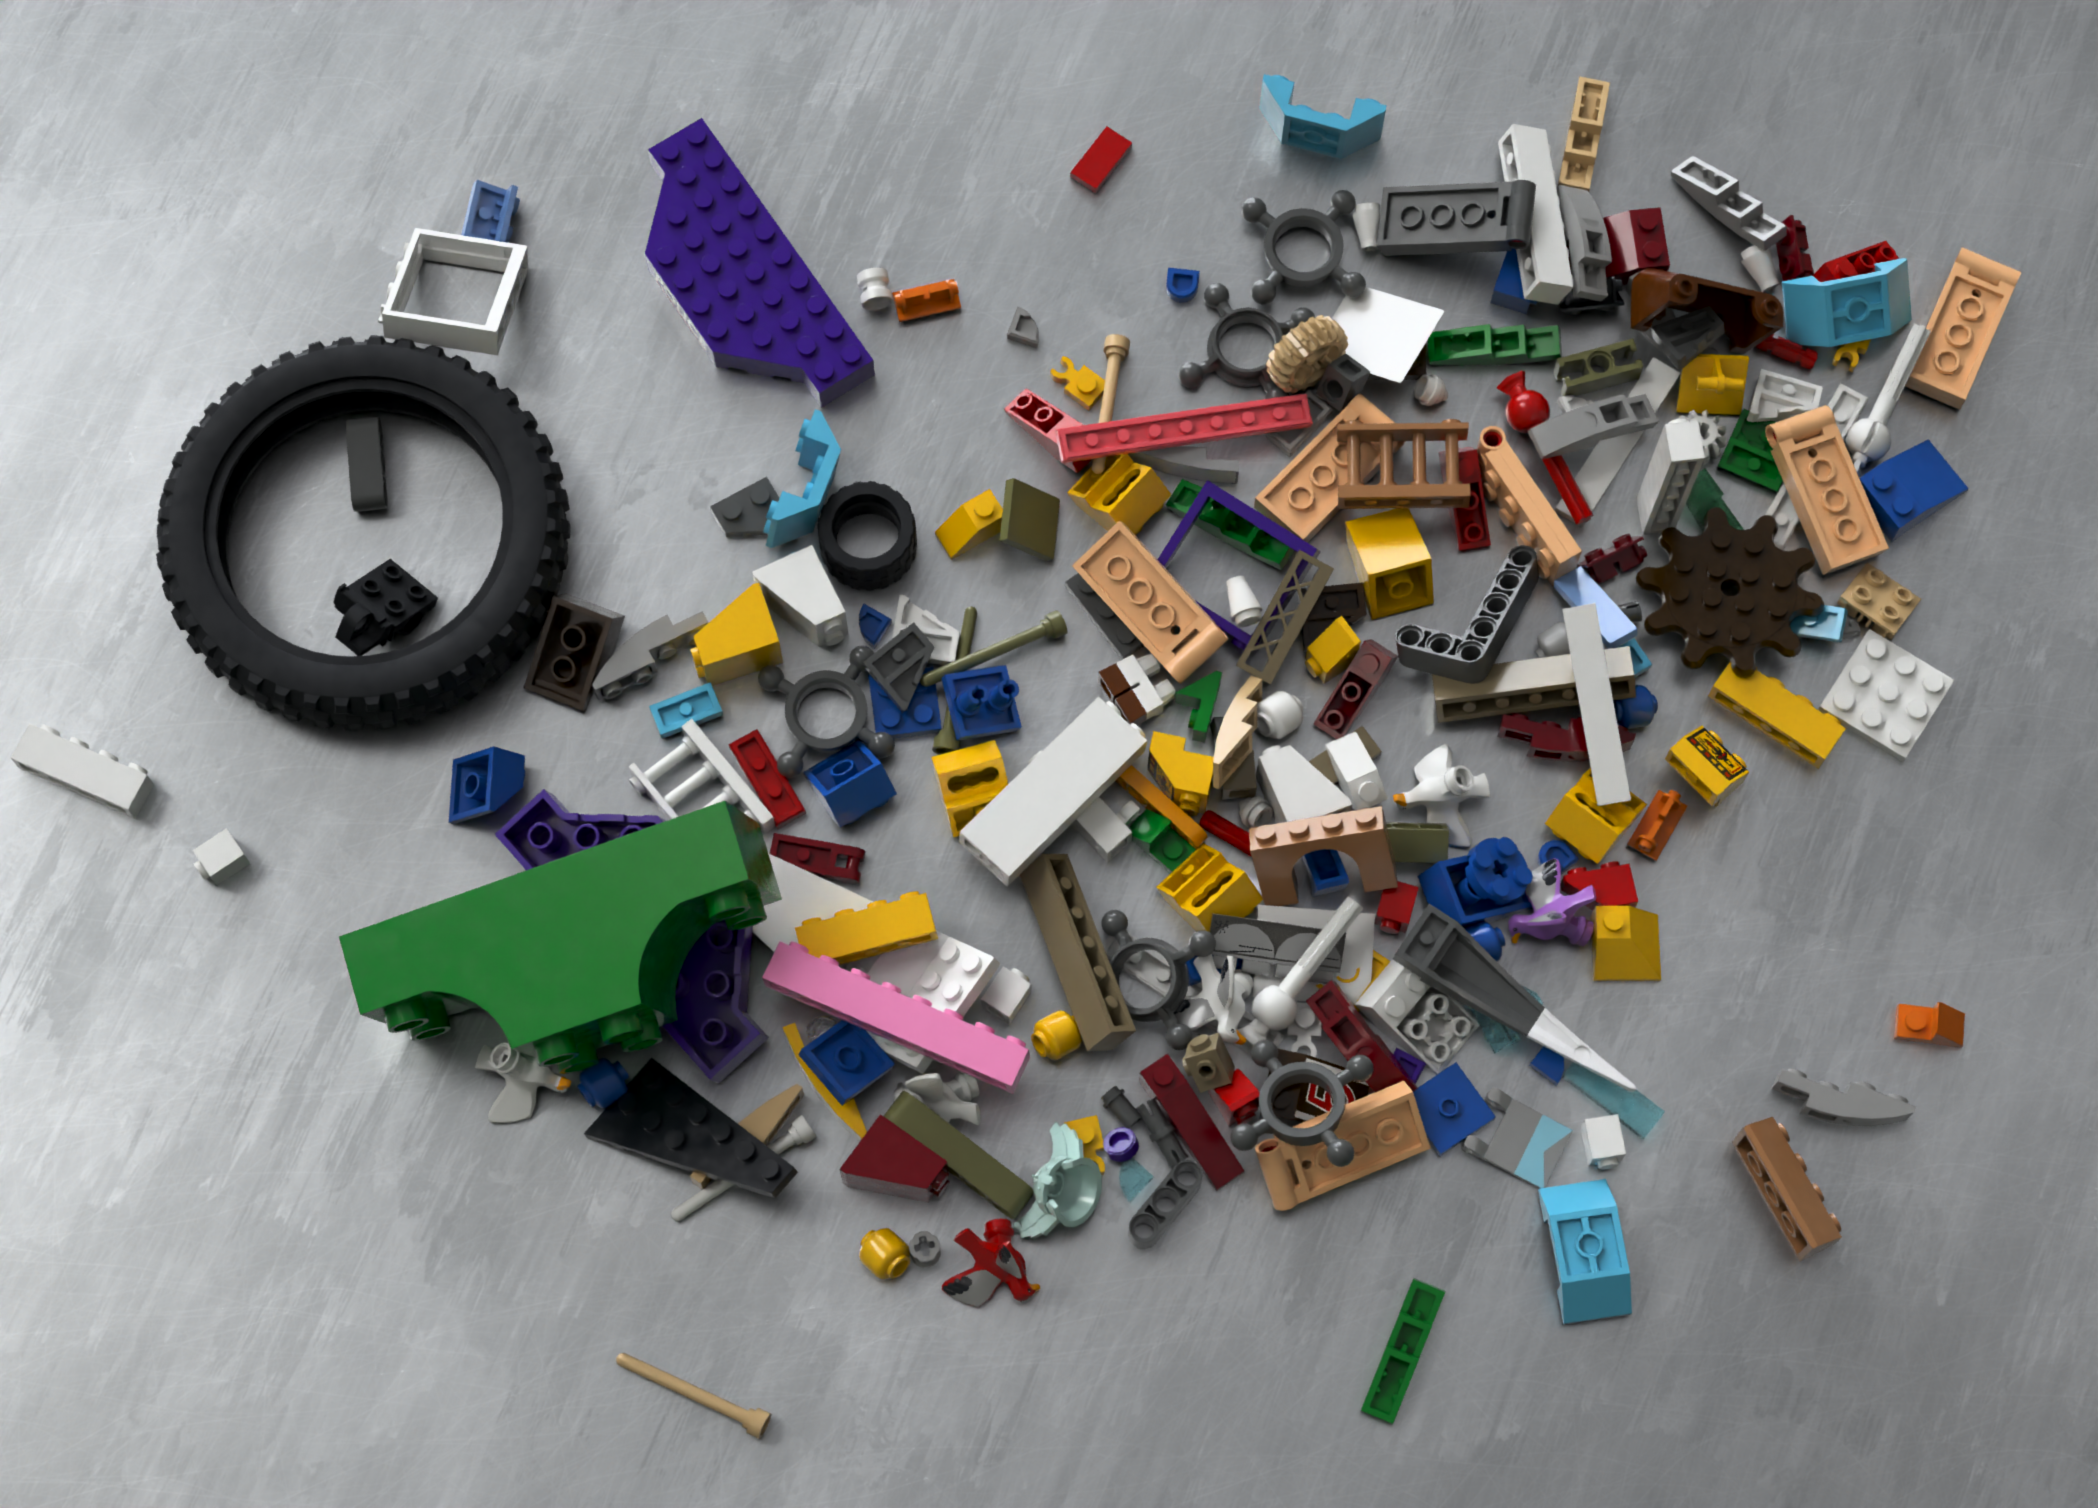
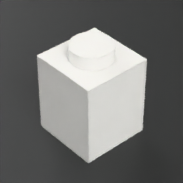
M227 828L192 850L198 858L194 866L204 880L211 877L216 886L251 864Z
M1003 966L981 998V1008L1010 1025L1031 994V983L1028 982L1029 977L1016 968H1012L1010 971Z
M1618 1114L1585 1119L1580 1128L1588 1166L1598 1165V1169L1617 1167L1619 1165L1618 1162L1622 1161L1626 1155Z

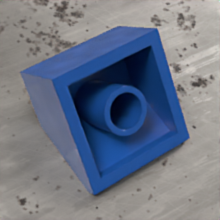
M860 739L803 772L827 813L840 828L856 822L864 813L885 805L890 798L897 795L882 763Z

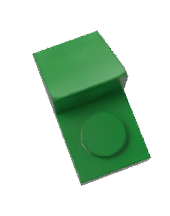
M1214 671L1176 692L1175 703L1196 708L1192 709L1188 728L1193 729L1192 740L1203 743L1206 741L1221 685L1222 672Z
M1146 809L1129 827L1132 831V841L1171 874L1196 849L1171 828L1172 821Z

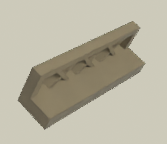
M1301 550L1297 552L1236 664L1237 667L1271 685L1334 568ZM1302 559L1318 567L1311 581L1299 584L1296 569ZM1293 576L1295 586L1286 588ZM1308 586L1306 591L1302 595L1300 588ZM1297 589L1300 602L1296 609L1283 613L1280 604L1282 594ZM1277 605L1279 615L1270 617ZM1292 615L1289 622L1286 624L1285 616ZM1281 618L1284 628L1283 633L1279 639L1267 642L1264 632L1265 625L1268 621ZM1261 635L1263 639V644L1255 646L1259 636ZM1276 644L1272 653H1270L1269 646ZM1265 647L1268 660L1261 672L1245 663L1251 651Z

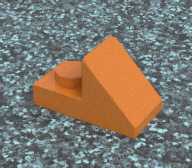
M1937 1002L1933 1008L1898 1004L1896 1007L1894 1039L1962 1048L1965 1013L1942 1002Z

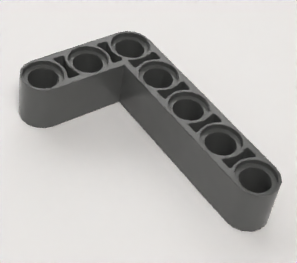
M1520 545L1508 552L1463 637L1414 624L1400 627L1395 634L1399 662L1407 668L1465 683L1475 684L1483 681L1488 676L1538 583L1539 570L1535 550L1532 547Z

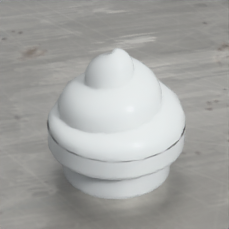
M1435 374L1422 375L1414 388L1415 398L1419 399V402L1425 406L1439 404L1448 398V392L1443 380Z
M1248 797L1239 801V814L1242 823L1246 827H1259L1267 825L1270 821L1273 810L1269 806V802L1263 797Z

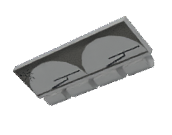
M1212 913L1210 933L1216 940V947L1212 953L1213 961L1217 969H1222L1226 957L1233 956L1235 969L1237 958L1243 959L1241 972L1266 976L1269 975L1270 964L1275 963L1274 976L1285 978L1322 929ZM1346 932L1308 980L1309 982L1327 984L1333 980L1334 972L1340 973Z

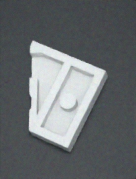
M1761 369L1747 421L1784 420L1818 408L1823 387Z

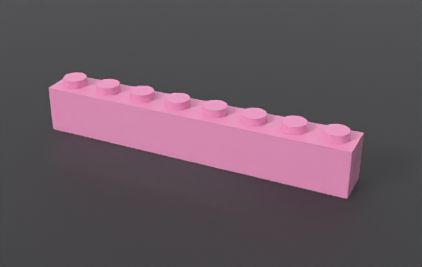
M779 942L762 976L766 987L1014 1094L1030 1059L1029 1049L1025 1048L1026 1043L1013 1036H1007L1004 1039L995 1035V1030L983 1023L976 1022L974 1026L963 1021L964 1017L953 1010L945 1009L942 1012L931 1007L932 1003L921 996L914 995L913 998L900 994L902 990L891 983L883 982L880 985L870 981L871 977L861 970L852 968L850 972L840 968V963L831 957L821 955L820 958L810 955L808 954L809 950L801 944L790 942L787 945Z

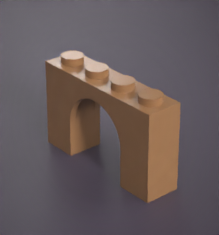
M1382 806L1249 828L1250 853L1265 905L1285 906L1299 903L1298 882L1294 865L1305 854L1321 849L1338 850L1352 857L1358 865L1365 892L1398 887L1396 862Z

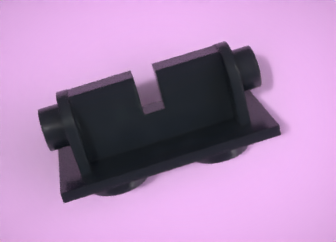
M1614 276L1606 277L1608 296L1601 302L1573 296L1572 288L1557 306L1561 312L1570 315L1581 314L1587 309H1597L1599 311L1613 310L1615 306L1625 305V302L1618 293L1622 291L1621 279H1615Z

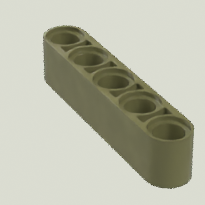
M902 1091L885 1113V1118L945 1159L948 1164V1172L1007 1217L1015 1220L1034 1195L1033 1188L908 1092Z

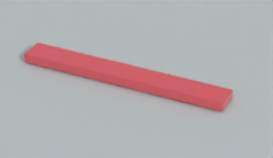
M1305 393L1057 429L1055 433L1061 463L1308 428L1312 426L1313 422L1307 394Z

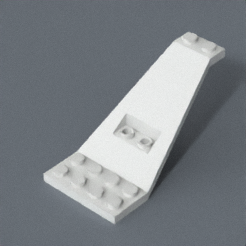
M769 854L782 900L764 906L767 919L754 925L752 932L775 952L779 942L787 945L790 942L798 943L795 927L802 926L801 923L803 921L816 917L821 918V920L833 918L836 912L844 909H854V912L867 909V905L873 901ZM937 931L938 939L849 962L839 965V967L850 972L852 968L861 970L871 977L870 981L880 985L883 982L891 983L902 990L900 994L913 998L914 995L921 996L932 1003L931 1007L944 1012L945 1009H950L964 1017L1001 964L995 957ZM867 1031L888 1057L922 1074L933 1061L929 1057Z

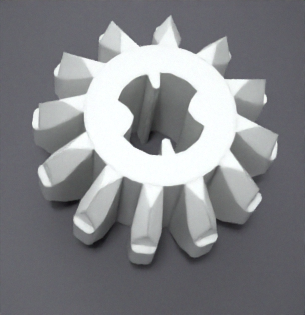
M1693 409L1689 412L1688 417L1682 415L1678 418L1687 419L1688 422L1698 421L1705 455L1704 465L1709 463L1710 457L1716 459L1720 456V449L1725 447L1727 440L1723 437L1726 433V426H1717L1720 420L1719 415L1710 419L1708 418L1707 409L1702 412L1701 416H1698Z

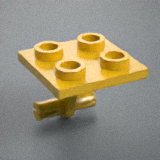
M1699 354L1681 370L1676 411L1679 413H1689L1694 409L1696 413H1702L1707 409L1708 414L1740 415L1742 412L1749 356Z

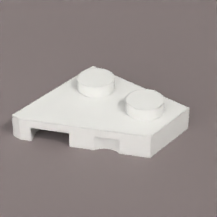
M899 595L892 639L914 622L935 647L928 663L946 665L955 661L960 632L949 624L940 622L931 612L924 611L910 602L909 598L905 595Z

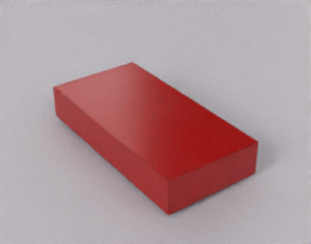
M1106 126L1072 169L1070 177L1096 194L1131 150L1132 142Z

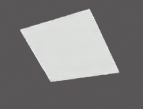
M1366 287L1360 296L1349 297L1346 295L1332 320H1335L1343 328L1344 333L1348 337L1347 342L1349 345L1345 350L1347 355L1371 371L1370 374L1402 383L1445 311Z
M1258 905L1257 920L1323 929L1336 911ZM1360 913L1347 929L1340 973L1334 972L1333 980L1336 981L1353 1005L1367 988L1372 978L1375 914ZM1275 963L1270 964L1268 976L1254 974L1253 997L1262 988L1270 985L1278 987L1284 980V978L1274 976ZM1360 968L1359 975L1353 982L1343 983L1336 978L1339 976L1342 979H1351L1356 974V969ZM1308 981L1294 1000L1306 1001L1319 990L1315 985L1322 984L1324 986L1326 984Z

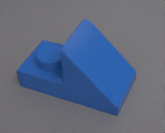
M1315 850L1302 856L1310 877L1313 897L1346 889L1349 884V877L1337 850Z

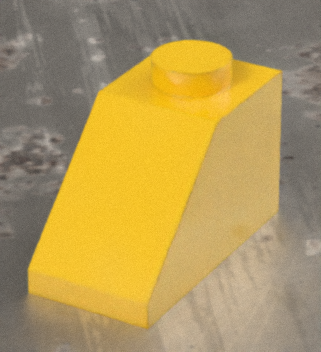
M990 489L963 503L935 531L936 537L950 559L953 560L1000 533L1003 508Z
M1342 616L1337 618L1307 647L1305 665L1310 674L1315 678L1319 676L1324 684L1345 671L1360 648V639Z

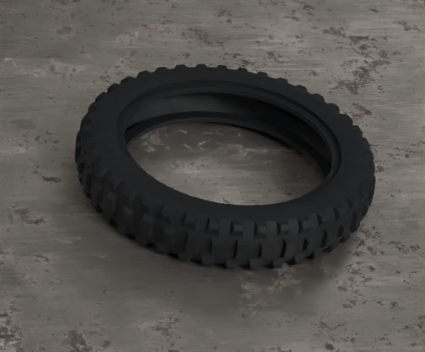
M371 335L364 342H355L350 336L341 337L338 341H333L330 346H324L320 341L308 345L307 350H303L302 353L294 355L291 351L279 355L278 359L272 361V366L266 368L260 364L252 369V375L245 379L246 382L242 385L235 381L227 388V392L220 397L221 402L219 404L211 402L204 410L205 416L199 422L200 427H191L186 435L187 438L181 446L183 452H176L173 458V467L168 476L169 479L165 481L164 493L161 494L159 503L160 509L158 510L157 519L159 522L157 525L159 552L156 553L157 566L165 581L162 584L166 599L171 601L174 606L171 613L180 630H186L189 633L186 639L187 643L195 654L203 653L207 657L205 664L217 678L227 677L229 679L228 685L233 691L241 696L248 693L254 696L258 707L268 712L278 708L281 710L284 718L299 722L302 718L311 719L314 726L331 729L334 724H341L345 731H357L358 729H363L365 725L373 724L379 730L396 727L397 722L400 720H404L408 725L418 723L432 711L440 715L457 706L458 699L462 697L467 701L478 695V691L486 687L484 683L487 680L494 683L511 667L510 660L518 661L525 653L524 650L531 643L530 637H536L544 626L552 598L558 595L561 587L563 570H566L568 563L567 539L570 538V523L566 519L565 512L570 510L567 492L565 489H562L560 484L564 478L559 462H552L550 458L554 452L547 435L538 434L536 431L538 426L537 420L530 411L522 412L518 407L517 395L508 387L500 390L497 387L495 377L487 371L478 373L471 368L470 362L467 359L458 355L449 358L445 355L443 348L435 345H430L423 349L416 347L413 340L401 338L390 343L386 342L383 336ZM362 411H387L413 415L431 421L449 430L467 443L486 463L500 488L502 531L499 547L487 578L470 603L454 619L428 637L397 650L369 656H338L310 651L276 636L263 627L239 602L233 589L227 559V539L234 507L243 487L259 464L277 446L292 435L322 420L342 414Z

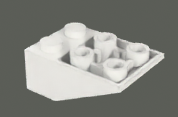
M1392 959L1354 1005L1379 1030L1413 1057L1425 1062V1066L1437 1075L1445 1068L1480 1024L1454 998L1420 981L1421 977Z

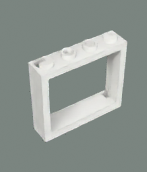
M415 228L410 243L405 242L403 261H398L396 265L395 282L389 283L386 305L382 304L380 306L381 315L378 321L380 324H383L384 338L397 340L404 338L413 340L416 343L498 355L528 272V247L526 245ZM423 260L505 272L486 325L404 313Z

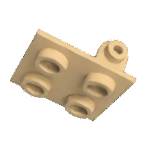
M1867 562L1840 596L1837 604L1842 608H1846L1847 614L1853 618L1860 612L1861 615L1857 622L1860 623L1863 617L1866 616L1869 618L1865 625L1866 628L1872 622H1875L1871 630L1884 638L1887 637L1892 640L1899 628L1921 601V598Z

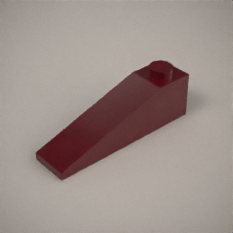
M1168 1053L1139 1073V1083L1151 1099L1155 1097L1168 1124H1173L1175 1127L1174 1132L1195 1162L1201 1167L1216 1191L1245 1172L1188 1081Z

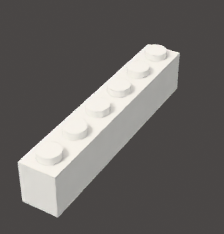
M1512 124L1498 141L1504 181L1528 180L1536 184L1530 246L1526 249H1516L1524 299L1558 305L1572 290L1574 277L1570 270L1569 250L1566 247L1564 235L1565 226L1561 218L1560 198L1557 195L1555 184L1556 175L1552 167L1550 155L1551 146L1548 143L1545 129Z
M1675 419L1664 425L1636 497L1642 534L1659 533L1668 527L1676 528L1705 459L1698 421L1688 422L1687 419Z

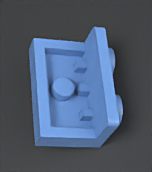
M476 180L473 183L461 235L509 243L513 233V227L509 226L511 216L516 214L520 199L516 197L518 187L511 185L505 190Z

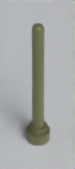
M972 606L967 607L964 612L956 660L969 655L971 651L977 619V610ZM948 703L943 729L934 737L932 751L938 755L959 750L960 740H956Z
M1055 610L1044 615V619L1040 620V624L923 674L920 683L924 687L931 686L942 681L941 678L945 674L966 671L1044 636L1047 639L1050 637L1054 639L1068 633L1066 623L1061 613Z

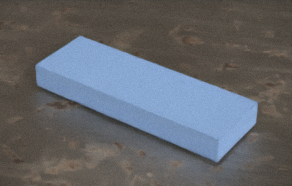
M1582 566L1554 580V588L1571 607L1596 604L1602 642L1608 649L1616 648L1638 635L1637 627Z

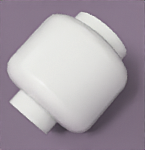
M1276 691L1257 704L1258 731L1265 737L1281 739L1297 729L1303 720V705L1295 695L1285 691Z

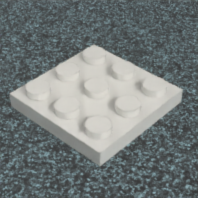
M1869 629L1818 710L1823 714L1829 713L1835 716L1842 726L1904 762L1953 684L1954 679Z

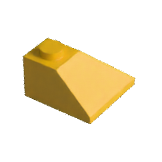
M1595 906L1590 916V920L1594 923L1591 935L1593 981H1661L1658 915L1632 906Z

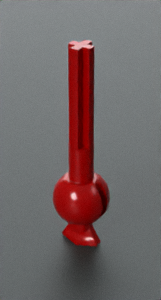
M1521 370L1506 377L1497 386L1498 390L1510 397L1506 405L1505 415L1507 422L1514 430L1526 434L1531 428L1548 421L1550 418V406L1546 398L1534 390L1526 389L1525 371ZM1562 455L1542 459L1576 525L1591 520V517L1594 515Z

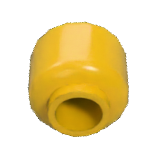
M1061 1010L1036 1022L1033 1029L1034 1033L1031 1035L1033 1046L1038 1054L1052 1060H1058L1080 1047L1082 1041L1074 1015L1070 1016L1067 1012Z
M891 1229L871 1230L862 1238L860 1243L862 1247L859 1253L860 1261L876 1277L880 1279H895L908 1268L910 1264L909 1246Z

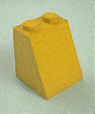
M1409 508L1391 509L1345 522L1347 546L1359 583L1363 582L1365 602L1372 620L1434 604L1432 559Z
M759 582L752 584L693 636L696 647L690 649L698 677H705L707 683L711 682L712 686L760 671L768 665L782 664L783 659L779 639Z

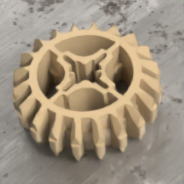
M1319 315L1316 318L1310 317L1306 322L1301 321L1294 329L1291 328L1290 332L1282 336V340L1274 345V350L1268 355L1269 359L1266 362V366L1271 380L1285 393L1291 392L1293 394L1299 390L1301 392L1305 391L1309 386L1314 387L1316 382L1322 379L1327 365L1346 354L1345 350L1349 344L1347 342L1348 337L1344 333L1343 328L1335 320H1332L1330 316L1324 317L1323 315Z

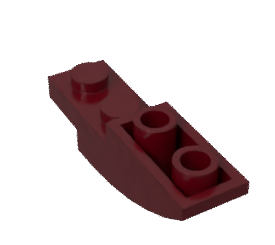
M1503 714L1497 737L1529 744L1527 757L1562 762L1589 760L1581 717L1577 719L1571 718L1567 729H1563L1561 725L1555 722L1543 721L1538 723L1530 721L1527 716L1522 714ZM1618 725L1622 752L1631 749L1636 733L1628 732L1629 730L1626 727Z
M1329 981L1306 1000L1323 1024L1321 1026L1347 1061L1355 1055H1365L1372 1061L1374 1071L1372 1076L1365 1082L1374 1092L1401 1081H1405L1413 1092L1418 1089L1380 1036L1373 1033L1336 981Z

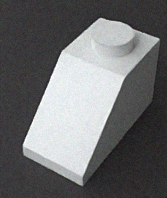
M1356 732L1325 744L1341 790L1351 800V808L1361 810L1388 800L1378 770Z

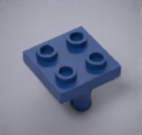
M1006 665L945 674L941 678L957 741L1014 732L1022 727L1015 702V697L1019 693V686L1014 680H1010Z

